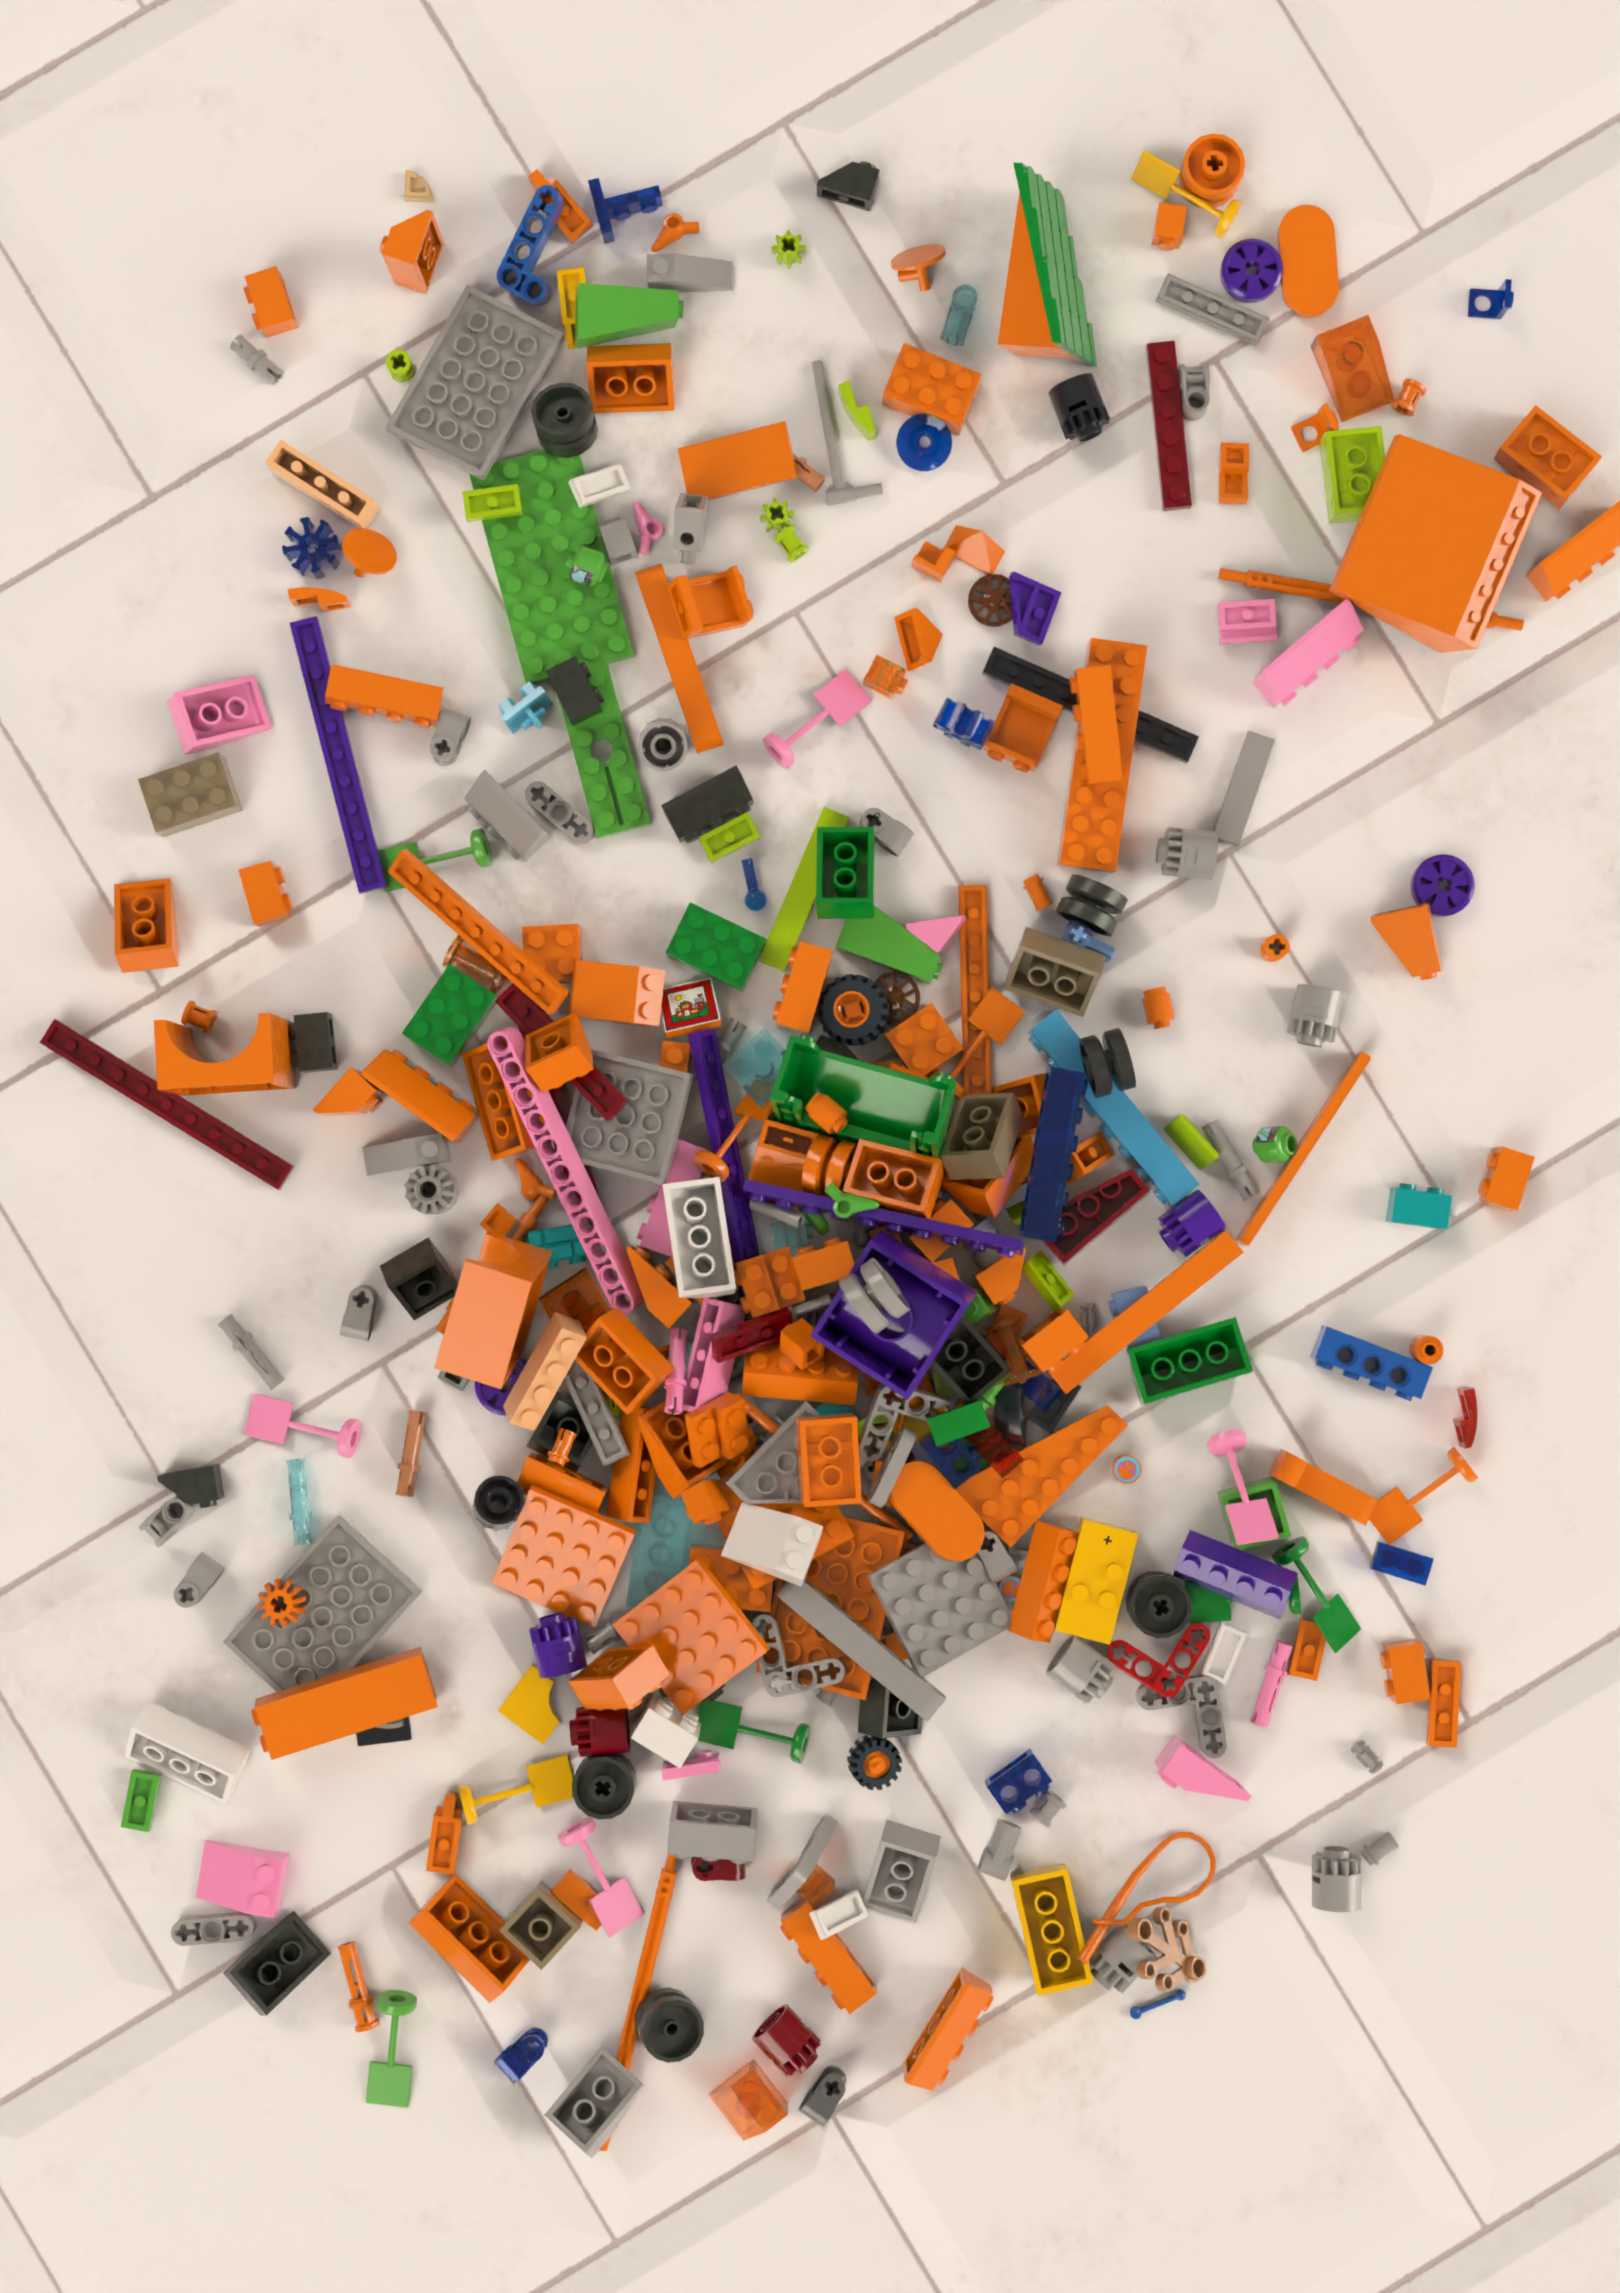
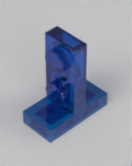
M599 178L588 180L604 244L615 241L610 222L611 219L625 220L631 214L638 212L652 213L658 207L663 206L659 185L604 199Z

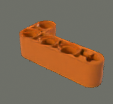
M1280 1449L1268 1472L1269 1475L1363 1525H1366L1378 1502L1377 1499L1283 1449Z

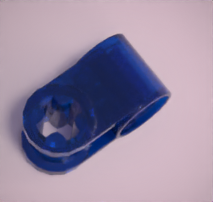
M530 2028L494 2061L495 2065L515 2084L543 2056L548 2044L547 2034L541 2028ZM534 2042H537V2043H538V2046H536V2045H534L533 2047H530V2046H529V2043H531V2044H533Z

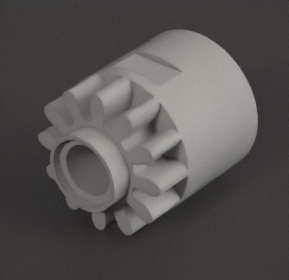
M660 717L646 723V726L640 732L639 752L641 758L649 767L658 771H669L678 767L685 759L688 749L687 736L680 724L671 718ZM660 738H666L671 742L670 746L665 749L658 748L655 743Z
M1168 827L1166 829V836L1158 839L1156 850V863H1162V875L1212 880L1217 860L1218 833L1216 831Z
M1298 984L1287 1033L1298 1036L1297 1043L1321 1048L1323 1042H1335L1345 994L1321 986Z
M421 1166L413 1173H410L407 1183L404 1184L406 1187L405 1198L408 1199L413 1209L423 1214L445 1213L455 1205L459 1196V1185L455 1176L449 1170L438 1166ZM430 1183H434L436 1193L430 1198L427 1195L426 1189Z
M1072 1635L1065 1641L1046 1669V1675L1086 1704L1093 1697L1100 1699L1107 1692L1114 1679L1109 1675L1114 1669V1664L1079 1637Z
M1341 1846L1324 1847V1853L1316 1852V1854H1312V1906L1316 1909L1330 1912H1353L1360 1910L1362 1858L1359 1855H1352L1349 1848Z
M1127 1924L1116 1926L1102 1940L1089 1960L1094 1967L1091 1970V1974L1107 1990L1114 1986L1121 1993L1137 1979V1966L1139 1962L1153 1961L1157 1957L1145 1942H1135L1129 1938Z

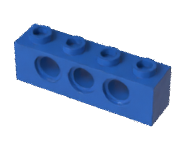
M1323 1325L1310 1357L1317 1359V1366L1332 1371L1333 1366L1344 1370L1343 1376L1356 1381L1359 1380L1360 1376L1369 1379V1386L1385 1391L1386 1386L1397 1390L1395 1396L1411 1401L1412 1397L1422 1398L1433 1369L1429 1365ZM1346 1346L1350 1351V1357L1346 1362H1341L1338 1359V1351ZM1373 1357L1376 1360V1368L1368 1373L1364 1368V1362L1367 1358ZM1399 1367L1402 1370L1403 1376L1399 1382L1394 1383L1391 1379V1371Z

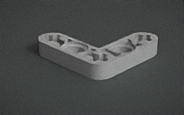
M881 1383L876 1389L858 1438L860 1456L864 1460L871 1462L881 1458L898 1413L927 1421V1418L938 1414L935 1409L929 1408L930 1401L932 1406L938 1409H942L945 1405L947 1410H951L955 1406L949 1398L921 1389H916L908 1400L894 1392L897 1397L903 1398L902 1406H900L901 1402L898 1398L890 1397L886 1401L883 1394L889 1393L891 1389ZM916 1396L923 1398L922 1407L916 1410L909 1408L910 1399ZM877 1415H885L888 1418L886 1425L881 1428L873 1426V1419ZM869 1431H871L876 1435L874 1438V1444L877 1448L871 1449L868 1453L864 1446L870 1445L872 1442L873 1436L871 1433H869Z
M763 1614L753 1620V1627L764 1640H766L764 1631L758 1630V1626L762 1625V1619H765L766 1623L772 1624V1629L768 1630L769 1639L776 1637V1642H769L767 1645L778 1650V1661L770 1664L765 1660L764 1654L758 1658L764 1687L769 1695L782 1697L834 1685L845 1678L847 1673L845 1663L838 1658H828L788 1668L777 1619L772 1615ZM829 1663H833L834 1667H840V1672L836 1674L837 1679H833L832 1675H825L821 1677L823 1683H819V1673L815 1667L816 1665H820V1671L829 1669ZM802 1669H808L813 1674V1681L808 1686L802 1685L798 1680V1673ZM792 1671V1682L796 1689H791L792 1684L782 1686L781 1692H778L776 1687H771V1682L775 1681V1676H778L779 1680L790 1678L788 1672Z
M1202 1675L1188 1676L1183 1684L1184 1696L1179 1700L1166 1698V1702H1162V1698L1159 1696L1153 1697L1152 1703L1148 1704L1145 1699H1141V1696L1146 1695V1690L1149 1688L1142 1684L1137 1688L1136 1700L1146 1710L1194 1704L1201 1750L1210 1758H1219L1225 1753L1227 1742L1218 1685L1213 1678ZM1174 1679L1160 1680L1163 1683L1164 1691L1167 1692L1173 1686ZM1203 1681L1212 1686V1689L1207 1691L1208 1699L1210 1701L1215 1699V1703L1206 1702L1199 1705V1701L1205 1702L1203 1693L1197 1691V1688L1202 1686ZM1206 1709L1216 1711L1217 1718L1211 1724L1202 1722L1201 1715ZM1219 1727V1731H1213L1215 1740L1220 1742V1745H1217L1216 1751L1212 1752L1209 1747H1206V1744H1209L1211 1741L1210 1734L1208 1732L1203 1733V1729L1214 1730Z
M827 1813L824 1814L816 1825L797 1862L771 1891L767 1899L768 1903L779 1910L804 1884L812 1873L838 1824L836 1819Z

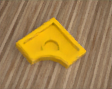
M532 1664L498 1711L541 1744H544L561 1720L553 1712L550 1703V1690L555 1680L553 1678H540L538 1667Z

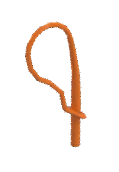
M1178 1832L1163 1840L1131 1873L1112 1900L1103 1917L1092 1920V1923L1096 1924L1097 1927L1077 1959L1087 1965L1110 1926L1128 1924L1142 1908L1163 1902L1183 1903L1199 1896L1212 1882L1216 1871V1861L1211 1846L1202 1837L1191 1832ZM1178 1838H1191L1198 1841L1206 1849L1210 1858V1871L1207 1879L1196 1891L1182 1897H1161L1141 1902L1125 1919H1115L1139 1878L1171 1841Z

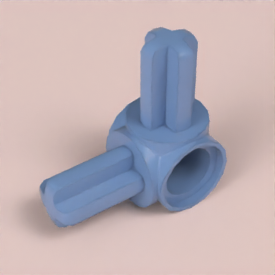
M1070 920L1061 939L1106 955L1104 962L1108 963L1114 954V947L1093 938L1092 930L1087 926Z

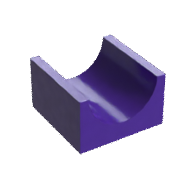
M880 1231L870 1239L850 1273L856 1274L867 1284L861 1275L860 1266L873 1257L896 1282L910 1307V1311L900 1318H895L882 1307L888 1317L889 1326L876 1334L862 1320L840 1287L810 1337L908 1400L919 1387L930 1365L978 1292L884 1231Z

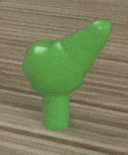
M833 1183L829 1184L825 1189V1192L835 1201L833 1205L834 1213L840 1218L846 1219L853 1213L876 1209L880 1205L872 1199H867L853 1193H843Z

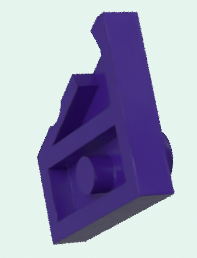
M1013 571L1009 575L1014 635L1040 646L1044 642L1062 592Z

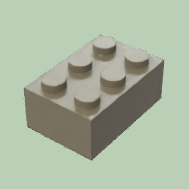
M219 752L138 779L155 832L162 837L243 811L226 759Z
M1026 927L1009 968L1003 989L1083 1017L1101 976L1106 955Z
M1014 1093L962 1095L960 1097L940 1154L950 1180L1004 1178L1024 1117Z

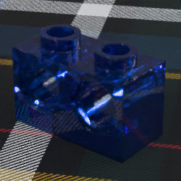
M930 1430L918 1441L954 1489L982 1469L978 1464L981 1457L972 1445L966 1448L960 1440L961 1438L951 1441L947 1447L940 1448L936 1446ZM957 1458H967L968 1463L964 1469H954V1462Z
M1031 1748L985 1780L986 1787L1005 1814L1011 1811L1013 1813L1020 1811L1026 1806L1027 1799L1034 1794L1038 1797L1050 1788L1049 1784L1052 1782L1049 1773ZM1027 1770H1038V1778L1035 1781L1025 1780L1024 1774ZM1005 1786L1015 1787L1016 1793L1014 1796L1005 1798L1001 1795V1791Z

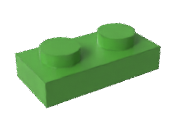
M138 1769L131 1771L121 1827L144 1832L151 1831L162 1774Z

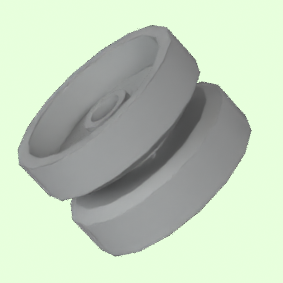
M872 1257L860 1266L861 1275L867 1284L856 1274L850 1273L839 1281V1285L862 1320L874 1333L878 1334L889 1326L888 1317L882 1307L895 1318H900L910 1311V1307L893 1278Z

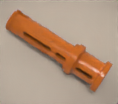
M350 1941L339 1945L338 1950L351 1995L348 2005L354 2012L357 2024L354 2027L355 2032H364L379 2026L380 2020L376 2019L372 2004L374 1997L367 1991L355 1946L356 1943L355 1941ZM350 1960H352L357 1982L354 1981L351 1965L349 1962ZM362 2009H365L367 2019L364 2018Z

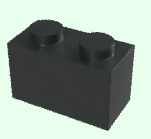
M574 656L546 670L547 676L572 726L603 712L600 704L604 702V699L597 686L591 688L587 679L592 677L585 661L579 663L577 657Z
M320 1012L293 1015L294 1022L290 1023V1032L292 1039H296L297 1050H293L294 1066L298 1067L299 1072L302 1073L337 1070L332 1014Z

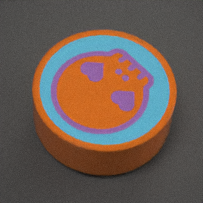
M1121 1455L1115 1459L1112 1472L1120 1482L1126 1484L1133 1483L1141 1475V1464L1131 1455Z
M1011 1574L998 1582L997 1586L1005 1603H1015L1021 1578Z

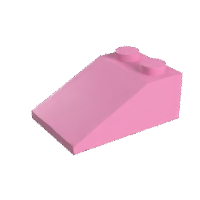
M254 675L176 692L167 701L185 755L213 749L272 728Z
M1175 1735L1155 1760V1764L1159 1769L1157 1773L1165 1783L1174 1789L1178 1785L1186 1791L1249 1801L1251 1795L1242 1784Z
M206 1840L196 1898L246 1914L274 1918L281 1909L290 1853Z

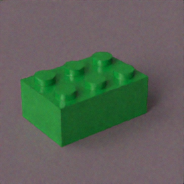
M817 827L816 908L818 919L874 918V827Z
M690 902L665 953L667 957L743 992L767 940Z
M449 964L402 1034L447 1065L453 1067L496 1005L495 1001L499 997Z

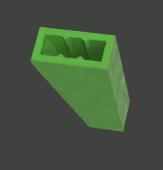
M578 283L575 292V348L588 347L674 328L678 318L683 317L684 304L683 301H679V290Z
M874 906V918L845 920L835 948L927 984H930L932 978L938 980L943 964L938 962L941 955L876 906Z

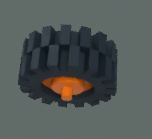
M867 1735L862 1736V1742H859L857 1739L854 1742L856 1745L855 1749L851 1747L849 1750L851 1756H847V1761L850 1764L848 1768L853 1777L861 1786H866L869 1790H873L874 1787L877 1790H882V1785L884 1784L887 1787L891 1786L889 1781L891 1779L896 1781L898 1778L896 1772L901 1773L902 1769L899 1763H902V1758L899 1756L898 1749L887 1738L874 1736L869 1738Z

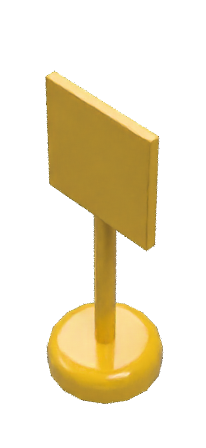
M1144 150L1131 180L1166 200L1172 190L1220 218L1214 233L1222 239L1242 203L1238 200H1232L1225 211L1222 212L1176 185L1175 182L1181 171Z
M563 1755L527 1765L526 1769L530 1784L474 1799L470 1786H458L467 1825L476 1823L478 1819L475 1806L528 1791L533 1793L536 1808L573 1798V1776L568 1756Z

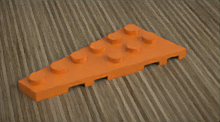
M1105 1405L952 1486L974 1509L981 1520L1011 1548L1128 1424L1108 1405Z

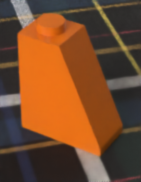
M1429 902L1373 914L1370 917L1373 926L1412 977L1420 976V980L1437 977V972H1441L1443 966Z

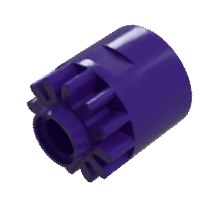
M1196 1190L1158 1218L1163 1228L1158 1232L1172 1252L1179 1250L1184 1257L1189 1256L1206 1242L1226 1230V1225L1200 1190Z
M563 1612L539 1618V1624L529 1629L540 1678L561 1676L587 1667L576 1617L564 1618Z

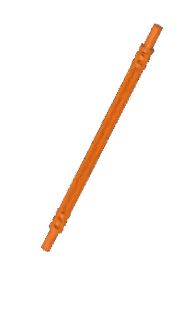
M1224 568L1219 569L1218 579L1244 583L1245 587L1339 603L1344 601V599L1329 591L1331 584L1253 570L1242 572ZM1492 612L1486 628L1493 629L1495 626L1521 631L1524 620L1499 616L1497 612Z
M669 1854L665 1868H661V1875L616 2060L628 2071L638 2036L634 2025V2015L639 2003L649 1991L678 1874L676 1871L678 1858ZM610 2138L601 2147V2151L608 2150Z

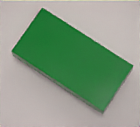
M981 1399L927 1418L936 1446L990 1427Z

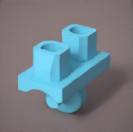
M529 681L520 689V693L524 697L521 701L515 704L511 698H506L499 704L502 713L501 718L513 734L522 727L526 730L533 724L538 730L541 729L543 725L539 719L547 714L545 710L553 704L541 685L537 687Z

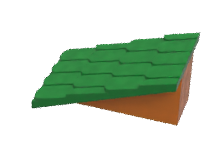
M1013 162L1019 187V198L998 345L1016 356L1080 360L1087 366H1097L1092 324L1087 323L1083 285L1077 275L1073 236L1068 235L1063 195L1059 189H1054L1049 181H1044L1041 174H1036L1031 166Z

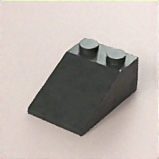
M964 1315L931 1364L965 1404L976 1401L1012 1371L998 1350Z
M293 1911L244 1952L223 1974L260 2016H267L331 1953L296 1912Z

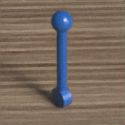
M1178 1989L1175 1994L1141 2008L1133 2006L1130 2009V2015L1133 2019H1138L1144 2012L1174 2000H1184L1186 1993L1184 1990Z

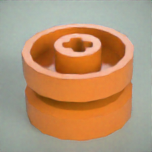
M1212 133L1199 137L1190 145L1184 156L1179 174L1180 187L1214 207L1223 206L1233 198L1244 174L1245 159L1241 148L1234 140L1225 135Z
M822 1134L816 1136L810 1145L803 1167V1191L820 1196L826 1194L827 1197L831 1198L825 1192L826 1187L831 1183L843 1191L858 1143L842 1140L838 1144L837 1139Z

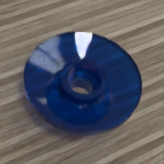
M929 414L915 415L906 420L899 429L896 439L897 451L902 461L910 468L917 471L934 470L940 467L950 455L952 449L951 432L945 422ZM924 436L930 439L928 447H923L920 443L921 438Z

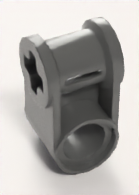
M836 2066L826 2068L813 2088L806 2094L799 2107V2111L821 2126H825L845 2093L846 2075L844 2071ZM834 2080L838 2082V2085L833 2084L832 2087L828 2085V2082L833 2083Z

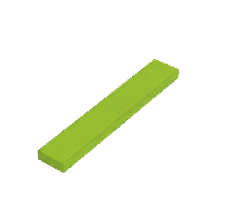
M823 807L759 958L760 963L785 972L792 947L796 946L816 899L817 827H846L850 817Z

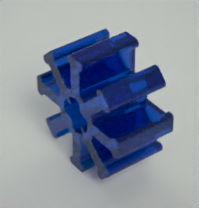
M309 517L301 518L300 522L303 524L305 534L301 536L289 526L285 531V535L291 542H296L297 545L288 547L283 545V554L290 562L298 558L291 565L299 575L304 577L305 571L311 564V572L315 578H324L325 574L322 572L320 562L324 560L336 570L340 565V561L334 554L331 555L327 552L338 549L342 551V542L336 534L328 538L330 533L332 534L334 531L329 523L323 519L320 520L321 524L314 533L313 528L315 525ZM315 543L318 548L314 547L316 551L310 553L308 549H311L310 545Z
M946 698L933 723V727L943 731V735L950 739H958L964 746L970 747L971 745L977 750H982L995 722L992 719L983 717L984 713L981 711L969 709L966 706L967 704L958 701L956 703L952 699Z

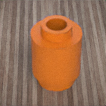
M1165 986L1143 991L1145 998L1142 1001L1147 1024H1153L1154 1029L1171 1026L1170 1020H1174L1175 1015L1170 993L1166 992Z
M820 1092L813 1096L805 1107V1110L809 1113L808 1116L829 1134L834 1131L839 1133L848 1123V1119H846L848 1112L828 1095H822Z
M1419 1335L1411 1341L1409 1352L1411 1357L1418 1362L1434 1364L1443 1355V1345L1436 1337ZM1427 1345L1430 1346V1352L1428 1355L1425 1353V1348Z

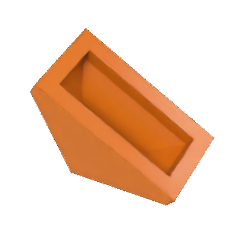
M958 525L955 526L944 548L947 546L956 551L955 558L985 574L991 575L995 572L1005 553V550L983 531Z
M913 608L894 617L908 671H913L932 662L943 634L918 608Z

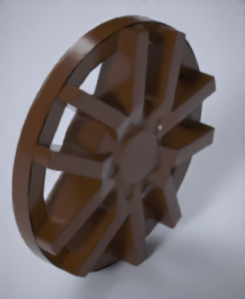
M987 574V576L977 580L970 589L968 607L974 619L982 625L1000 627L1013 620L1012 611L1006 605L1011 603V598L1005 599V594L1010 593V587L1001 590L1002 581L1010 586L1009 579L1003 575ZM991 580H998V589H992ZM987 581V589H984L979 585ZM976 590L984 594V597L979 598L973 596L974 591ZM973 602L982 604L977 611L973 607ZM984 608L989 611L985 619L979 616ZM1004 609L1009 617L1003 619L999 611ZM993 613L998 618V622L988 621Z
M889 972L879 976L874 981L878 984L881 982L884 992L888 997L890 1009H892L887 1024H901L916 1014L920 1005V991L912 978L900 972ZM891 977L893 987H887L886 978ZM896 977L904 978L905 981L898 986ZM910 983L913 989L904 993L902 989ZM915 993V1003L913 1004L906 998ZM905 1003L913 1007L909 1014L901 1008ZM897 1010L905 1017L895 1020Z

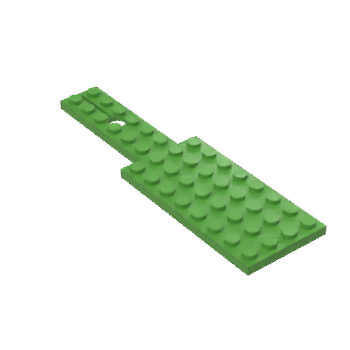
M542 449L494 462L484 481L471 474L469 475L473 490L513 484L519 485L523 514L482 520L525 682L528 683L530 681L536 684L549 680L546 670L574 656L577 657L579 663L585 661L592 675L587 680L591 688L598 687L604 699V702L600 704L603 712L572 726L561 702L560 705L596 838L600 839L651 825L608 667L610 663L634 657L594 506L591 504L579 508L568 483L573 478L585 475L580 455L570 458L556 457ZM580 546H586L604 554L605 562H608V566L601 584L596 583L595 586L588 587L569 578L570 569L566 568L565 564L570 551L576 553ZM597 740H607L611 743L613 752L607 760L599 761L592 756L591 747Z

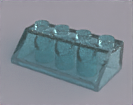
M653 1494L650 1522L637 1523L626 1601L627 1606L635 1607L689 1565L694 1523L685 1511L686 1505L682 1498L676 1497L672 1499L671 1496Z

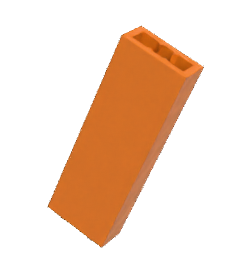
M420 1646L256 1698L255 1709H252L251 1713L255 1726L260 1725L263 1735L260 1736L264 1753L269 1751L271 1760L437 1708L438 1703Z

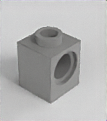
M612 518L605 521L603 526H599L611 565L638 557L626 519Z

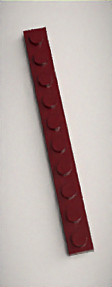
M57 1019L53 1020L39 1042L277 1190H281L295 1167L184 1097L158 1090L156 1080Z

